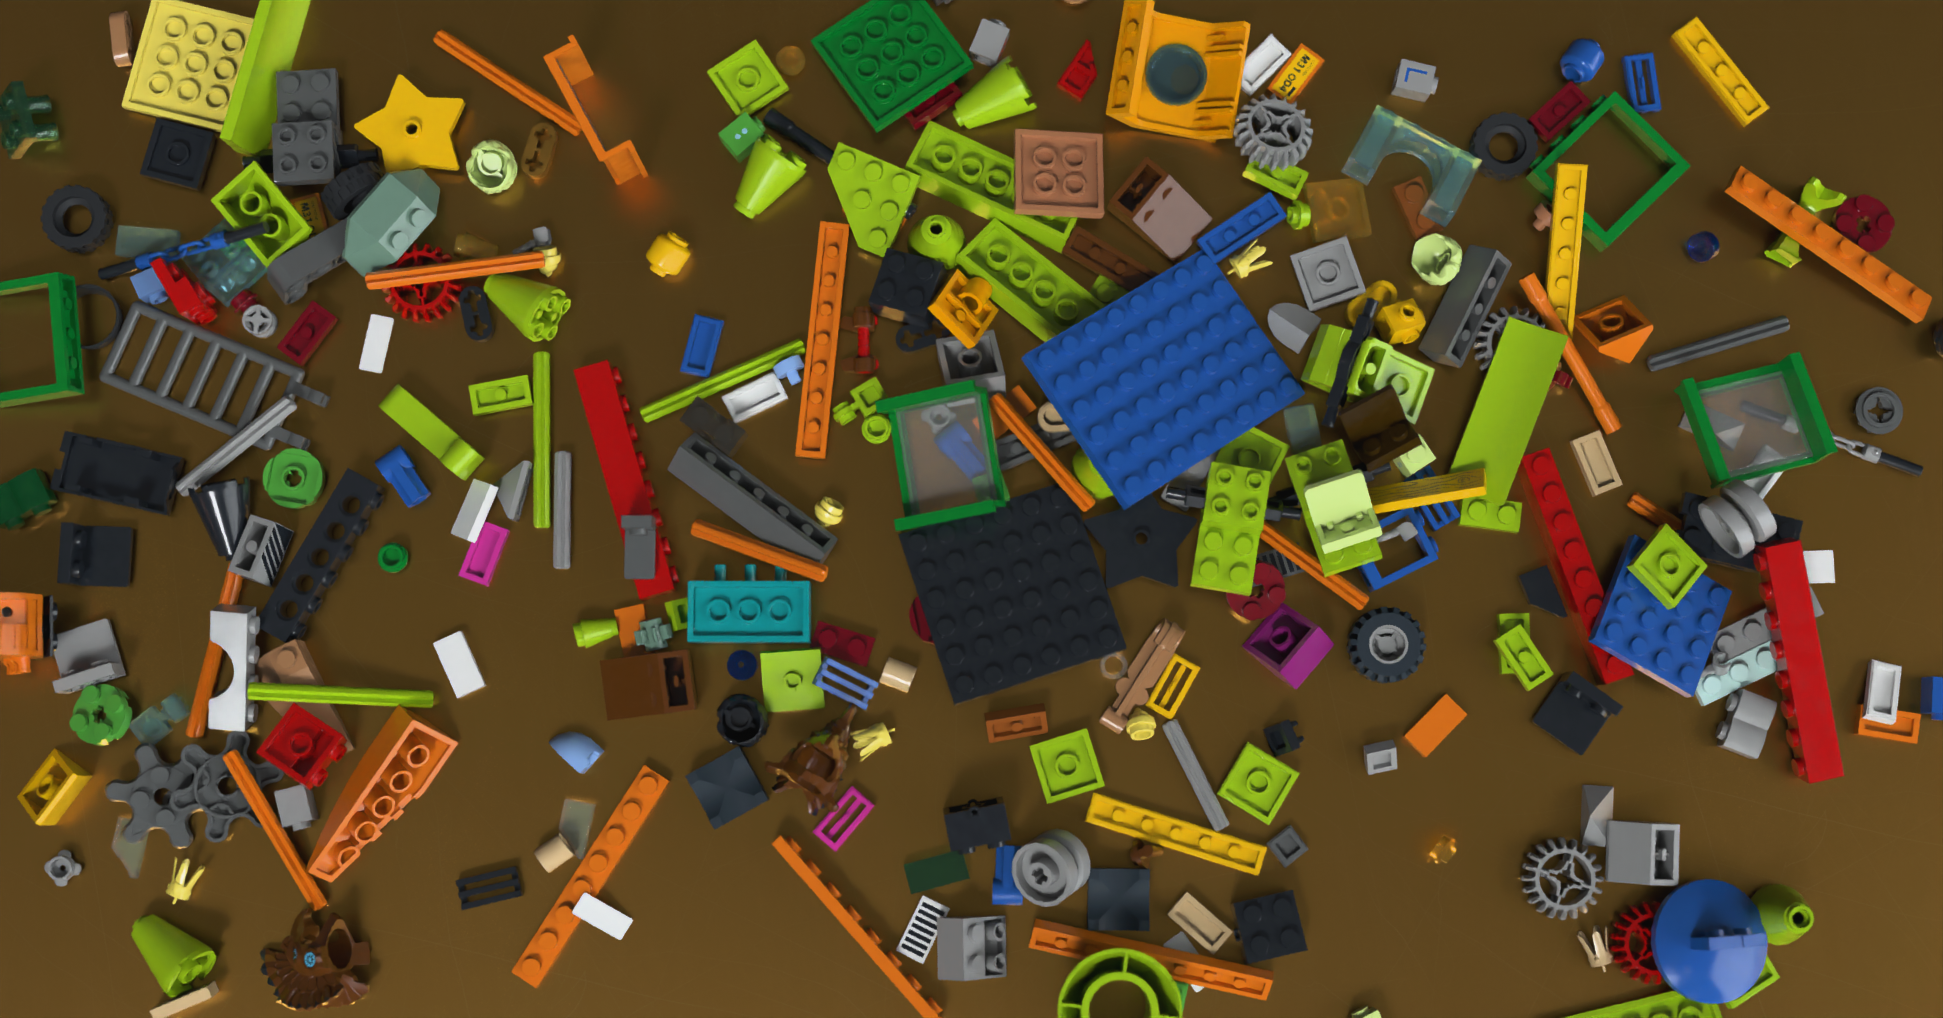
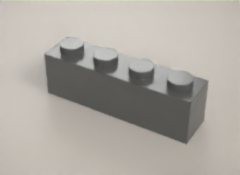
M1469 245L1462 258L1459 273L1455 275L1449 284L1418 349L1434 362L1461 368L1512 263L1496 249Z

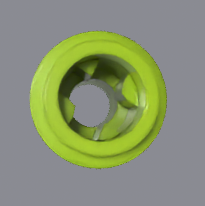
M615 617L579 619V623L572 624L577 647L585 646V648H588L619 635Z

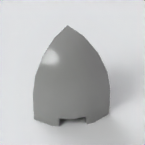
M1292 303L1274 305L1269 309L1267 317L1269 328L1274 336L1297 354L1305 346L1307 339L1322 320L1312 312H1309V310Z

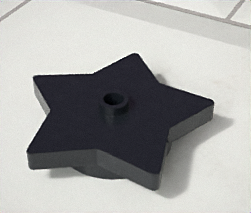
M1149 494L1126 510L1121 506L1119 510L1084 521L1085 527L1106 551L1105 586L1107 589L1138 577H1144L1173 588L1178 586L1176 550L1197 523L1196 518L1162 509L1153 495ZM1138 533H1144L1147 536L1145 544L1137 543L1136 535Z

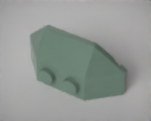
M420 168L387 172L347 217L345 248H343L342 257L363 277L368 272H375L396 262L436 217L440 188Z

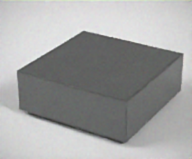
M1291 825L1285 827L1265 843L1285 868L1309 849Z

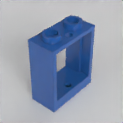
M1413 507L1402 509L1380 520L1379 524L1383 528L1405 517L1407 522H1411L1418 531L1415 538L1425 557L1384 578H1381L1374 562L1358 566L1357 569L1369 592H1373L1439 559L1436 554L1439 552L1438 546L1432 536L1427 537L1422 527L1425 525V521L1418 509L1414 510Z

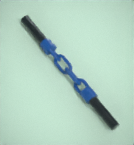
M263 221L228 232L223 230L210 234L209 237H205L200 241L188 242L165 249L164 251L147 252L137 255L135 259L98 269V275L101 280H105L137 270L145 271L152 267L150 263L157 259L156 256L161 255V258L170 262L184 256L228 247L231 243L268 233L270 228L268 223ZM209 241L210 245L206 246L205 242ZM197 245V249L187 251V247ZM173 251H179L180 254L171 257L168 254Z

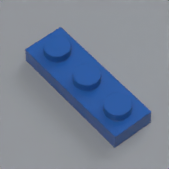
M1269 192L1197 239L1196 243L1201 250L1203 249L1214 265L1284 220L1287 215L1272 193Z

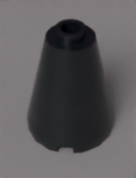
M249 476L242 477L244 483L240 484L237 483L235 478L201 485L202 491L196 493L194 487L188 488L189 496L218 556H225L226 561L233 559L250 517Z

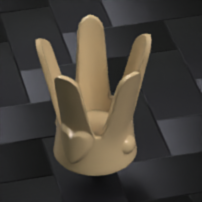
M1595 925L1593 928L1594 933L1592 937L1595 950L1582 931H1578L1577 937L1588 954L1590 967L1602 966L1603 972H1606L1605 965L1614 961L1608 947L1607 925L1605 926L1606 946L1600 927Z

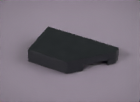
M1547 565L1517 576L1529 605L1552 613L1561 619L1568 616Z

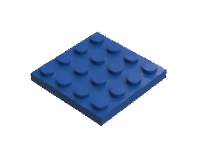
M1635 534L1628 536L1588 641L1684 697H1693L1732 591L1701 574L1677 606L1668 610L1627 568L1628 564L1647 542Z

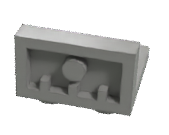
M109 619L98 620L57 634L58 645L56 651L53 652L61 679L52 681L55 693L70 694L82 690L89 685L95 686L126 675Z

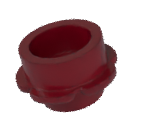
M249 288L241 291L230 302L235 309L234 313L238 314L241 311L244 314L249 307L258 305V302L255 300L258 295L252 293Z

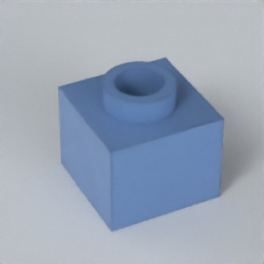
M152 267L130 277L136 293L142 301L154 305L162 303L169 298Z

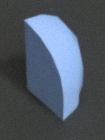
M569 731L558 734L549 741L551 747L580 774H584L604 752L591 738L578 732Z

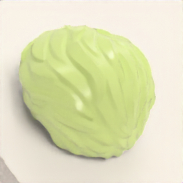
M488 139L473 146L471 150L472 156L466 162V170L470 181L487 194L501 193L502 190H507L513 184L518 171L517 163L511 150L503 143L494 139Z
M1432 233L1423 236L1415 242L1413 247L1412 266L1420 277L1430 285H1445L1459 273L1462 262V248L1455 240L1444 235Z

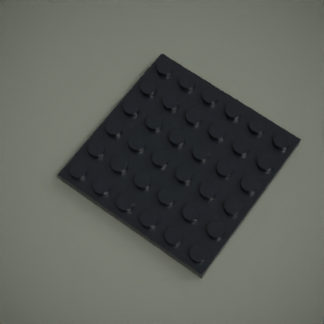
M1058 483L1005 501V507H998L996 512L927 525L898 535L954 706L1127 649L1079 508Z

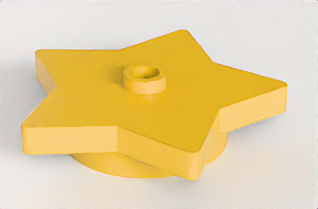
M399 74L385 108L359 121L354 125V128L382 150L386 173L416 168L458 171L460 166L452 141V132L466 103L461 98L426 97L403 75ZM417 127V131L414 134H409L413 128Z

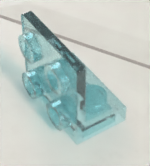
M223 219L203 238L223 230L228 232L235 229L226 219ZM244 240L231 243L230 246L218 250L212 249L182 257V260L205 288L226 307L231 305L230 302L244 289L250 288L267 272L266 266ZM209 241L205 242L206 246L210 245ZM197 245L192 246L189 251L197 249Z

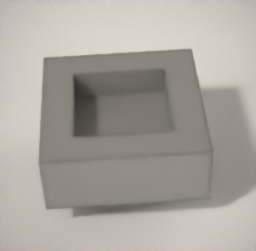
M1393 739L1363 746L1365 768L1368 775L1397 769V751Z

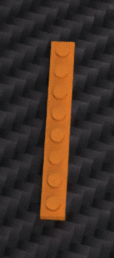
M1740 165L1734 170L1725 188V193L1917 324L1924 319L1933 298L1932 296Z
M820 221L796 442V457L826 459L850 224Z
M647 765L642 767L511 972L535 988L540 986L582 920L572 913L574 907L583 893H587L594 898L597 897L669 785V779Z
M780 835L771 844L922 1017L942 1018L939 1013L943 1009L932 997L926 999L919 990L922 988V985L911 973L906 976L899 967L902 965V962L891 950L886 954L879 946L882 940L871 927L867 931L858 922L862 917L851 904L846 908L838 899L842 894L832 882L825 884L818 876L822 873L820 868L811 859L806 862L798 853L802 850L799 844L791 836L786 839L783 835Z
M1037 918L1034 921L1028 948L1081 960L1096 952L1110 948L1133 949L1157 960L1175 981L1265 1001L1268 997L1274 971Z

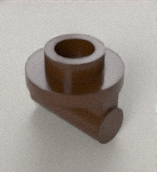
M1141 840L1133 841L1132 848L1130 849V857L1135 866H1139L1141 869H1148L1150 867L1149 858L1162 856L1164 850L1160 845H1144Z

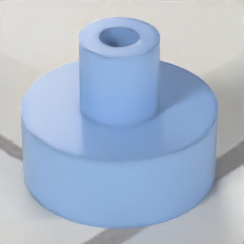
M795 355L776 364L773 370L778 379L787 377L792 386L802 381L798 371L803 369L805 365L800 355Z

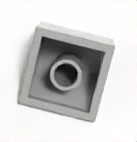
M994 330L985 331L978 343L971 349H968L956 336L936 339L943 386L975 380L976 386L987 387L989 399L998 392L1006 398L1005 372ZM975 398L949 403L947 407L976 402Z

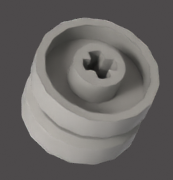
M1738 479L1732 480L1720 489V497L1712 495L1698 505L1700 518L1708 532L1725 551L1736 558H1741L1753 550L1755 541L1764 542L1777 531L1775 519L1767 505L1750 486Z
M1051 829L1044 831L1016 852L1012 861V876L1016 887L1026 899L1036 905L1049 907L1058 905L1086 884L1090 875L1091 861L1087 849L1079 838L1065 830Z

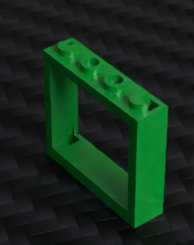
M1616 91L1608 98L1603 94L1591 105L1594 112L1587 118L1582 114L1570 126L1574 131L1567 138L1561 134L1549 146L1553 151L1546 158L1541 154L1530 164L1529 167L1533 171L1526 177L1552 203L1554 180L1545 171L1609 109L1670 168L1606 231L1584 211L1582 235L1600 253L1691 166Z
M54 272L0 282V296L48 287L56 373L55 384L1 392L0 408L85 394L74 276Z

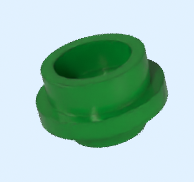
M398 543L385 544L378 552V563L387 572H399L408 563V552L405 547Z

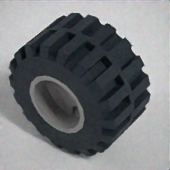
M1380 607L1363 614L1353 623L1351 632L1347 636L1348 646H1346V649L1351 658L1349 659L1351 665L1357 668L1356 671L1360 675H1364L1370 681L1392 683L1408 678L1410 674L1418 669V665L1424 659L1423 652L1426 651V644H1424L1423 640L1425 634L1419 628L1420 623L1417 620H1413L1410 613L1402 612L1399 608Z

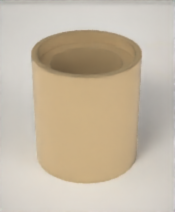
M889 657L879 682L908 693L917 667Z
M558 833L534 850L538 861L548 873L575 855L573 849L561 833Z

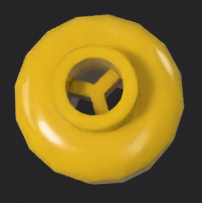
M671 231L667 234H658L646 253V258L651 263L649 268L661 277H665L666 274L677 275L690 256V251L687 248L689 243Z

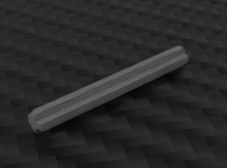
M1782 315L1650 355L1646 358V362L1650 371H1657L1786 332L1790 329L1788 318Z

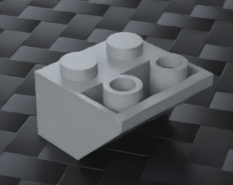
M1607 820L1605 881L1641 885L1678 886L1680 824Z
M1006 916L938 917V979L970 981L1007 977Z

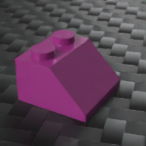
M1282 602L1273 614L1266 617L1242 647L1275 676L1297 690L1335 644L1318 625Z

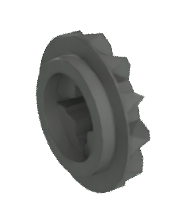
M1870 388L1864 391L1856 400V409L1853 413L1857 416L1858 425L1865 428L1868 433L1879 435L1889 433L1902 420L1903 406L1901 400L1893 391L1887 388ZM1876 403L1879 408L1889 410L1880 415L1879 419H1877L1876 414L1868 413V410L1876 407Z

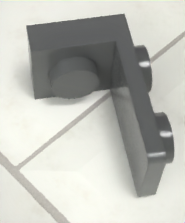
M621 515V528L625 530L624 577L626 579H654L656 518L652 515Z

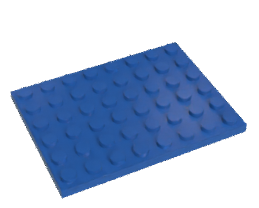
M1203 249L1041 344L1021 358L1124 510L1305 394L1217 264L1213 265L1212 260L1205 254Z

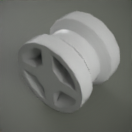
M261 305L249 307L242 317L244 328L259 338L272 336L278 327L276 315Z

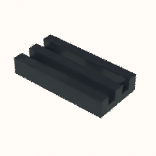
M517 866L456 880L462 910L523 896ZM512 874V880L466 890L465 884ZM513 885L515 888L514 892L472 902L468 901V896Z

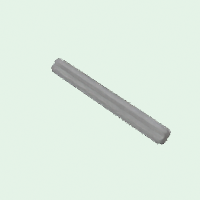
M289 396L282 397L179 480L175 485L176 489L182 496H188V488L194 487L195 490L296 410V403Z

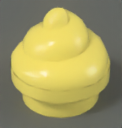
M547 245L533 248V251H542L544 253L545 267L539 268V271L550 277L552 271L557 268V264L561 261V255L557 252V247Z
M823 497L814 506L816 522L822 527L836 525L843 518L842 512L844 507L830 497Z
M1140 708L1134 710L1126 724V731L1133 740L1151 738L1156 728L1154 717Z

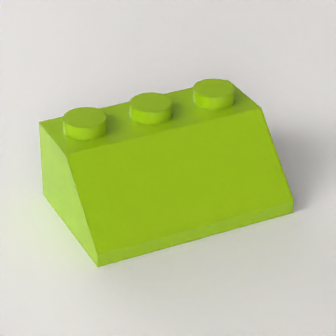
M253 161L211 199V202L234 229L263 221L268 223L270 228L268 233L244 239L266 268L281 255L306 242L313 230L257 161Z

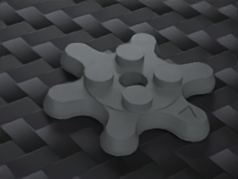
M232 731L227 737L225 749L218 755L207 754L200 746L195 744L187 745L181 752V760L192 769L194 780L188 788L177 790L171 795L170 805L177 812H186L193 808L203 810L208 817L205 835L209 841L219 843L227 837L229 825L237 817L248 818L255 826L263 828L237 783L236 790L230 795H224L219 791L218 783L222 778H233L223 761L224 754L234 749L238 750L261 791L265 785L281 780L284 775L282 770L268 761L263 764H255L249 760L247 748L250 744V738L244 731Z
M147 742L137 746L134 753L135 759L139 764L137 777L130 781L120 779L109 781L105 787V795L110 801L125 802L132 808V819L124 826L122 832L126 842L130 844L140 843L149 831L161 829L168 834L173 847L185 849L193 842V833L188 825L189 818L194 812L203 810L193 808L186 812H177L172 809L170 803L166 805L158 804L155 800V792L159 788H167L173 794L177 790L188 788L193 783L194 773L190 767L182 762L181 758L175 763L164 762L160 758L155 745Z

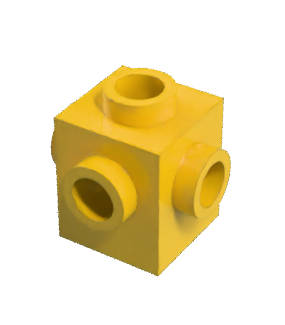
M1412 298L1405 301L1400 299L1394 300L1385 307H1382L1374 320V324L1382 340L1389 345H1394L1401 342L1408 344L1418 339L1426 321L1423 311L1418 308Z

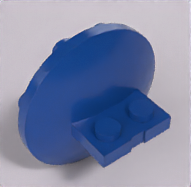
M1701 879L1680 885L1662 901L1652 924L1651 947L1657 968L1672 989L1683 997L1695 1002L1720 1004L1739 998L1759 978L1767 956V933L1762 925L1759 910L1744 892L1727 882Z

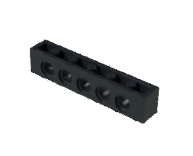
M347 468L259 615L260 629L285 643L294 639L300 640L307 629L306 621L311 614L314 615L321 607L323 602L321 596L326 588L330 589L337 580L338 573L336 571L342 562L345 563L350 558L354 547H352L353 542L357 536L361 537L369 525L367 519L373 510L376 511L381 506L385 497L383 495L385 488ZM358 498L360 501L359 509L355 513H350L348 511V503L352 499ZM338 524H342L345 530L343 536L339 539H334L332 535L333 528ZM322 550H327L329 559L326 564L320 566L317 562V555ZM307 576H311L313 586L309 591L304 592L301 586L302 580ZM295 602L298 611L294 617L289 618L286 614V607L289 603Z

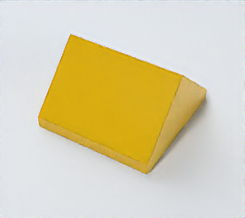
M54 748L17 798L36 824L40 826L56 825L93 775Z

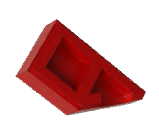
M1087 39L1057 82V87L1079 101H1082L1097 78L1091 42Z

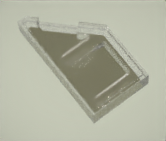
M565 798L559 830L564 838L567 839L577 858L583 860L586 854L596 804Z
M118 817L111 847L126 867L130 878L136 879L139 877L149 832L140 843L130 844L123 838L122 832L124 826L131 819Z

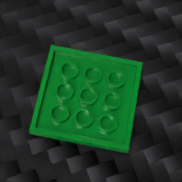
M870 0L810 40L814 49L876 133L974 68L973 62L926 0Z

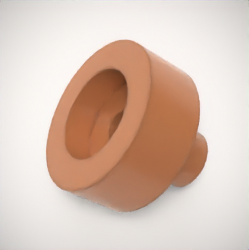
M1542 200L1534 208V213L1538 218L1533 222V226L1539 231H1542L1546 226L1550 227L1551 202Z

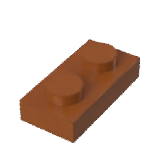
M1421 176L1392 188V192L1415 242L1423 236L1439 233L1444 230V226Z
M1044 703L984 713L989 743L1048 733Z

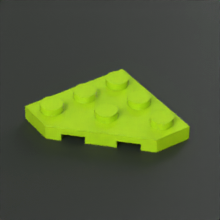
M838 142L827 170L858 247L884 258L887 248L892 249L921 176Z

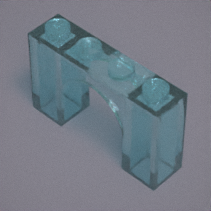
M1377 105L1341 172L1368 185L1385 156L1391 153L1403 152L1418 157L1427 165L1433 179L1432 190L1419 214L1446 228L1457 212L1482 160L1448 143L1445 139L1431 134L1419 125L1403 119L1393 111Z

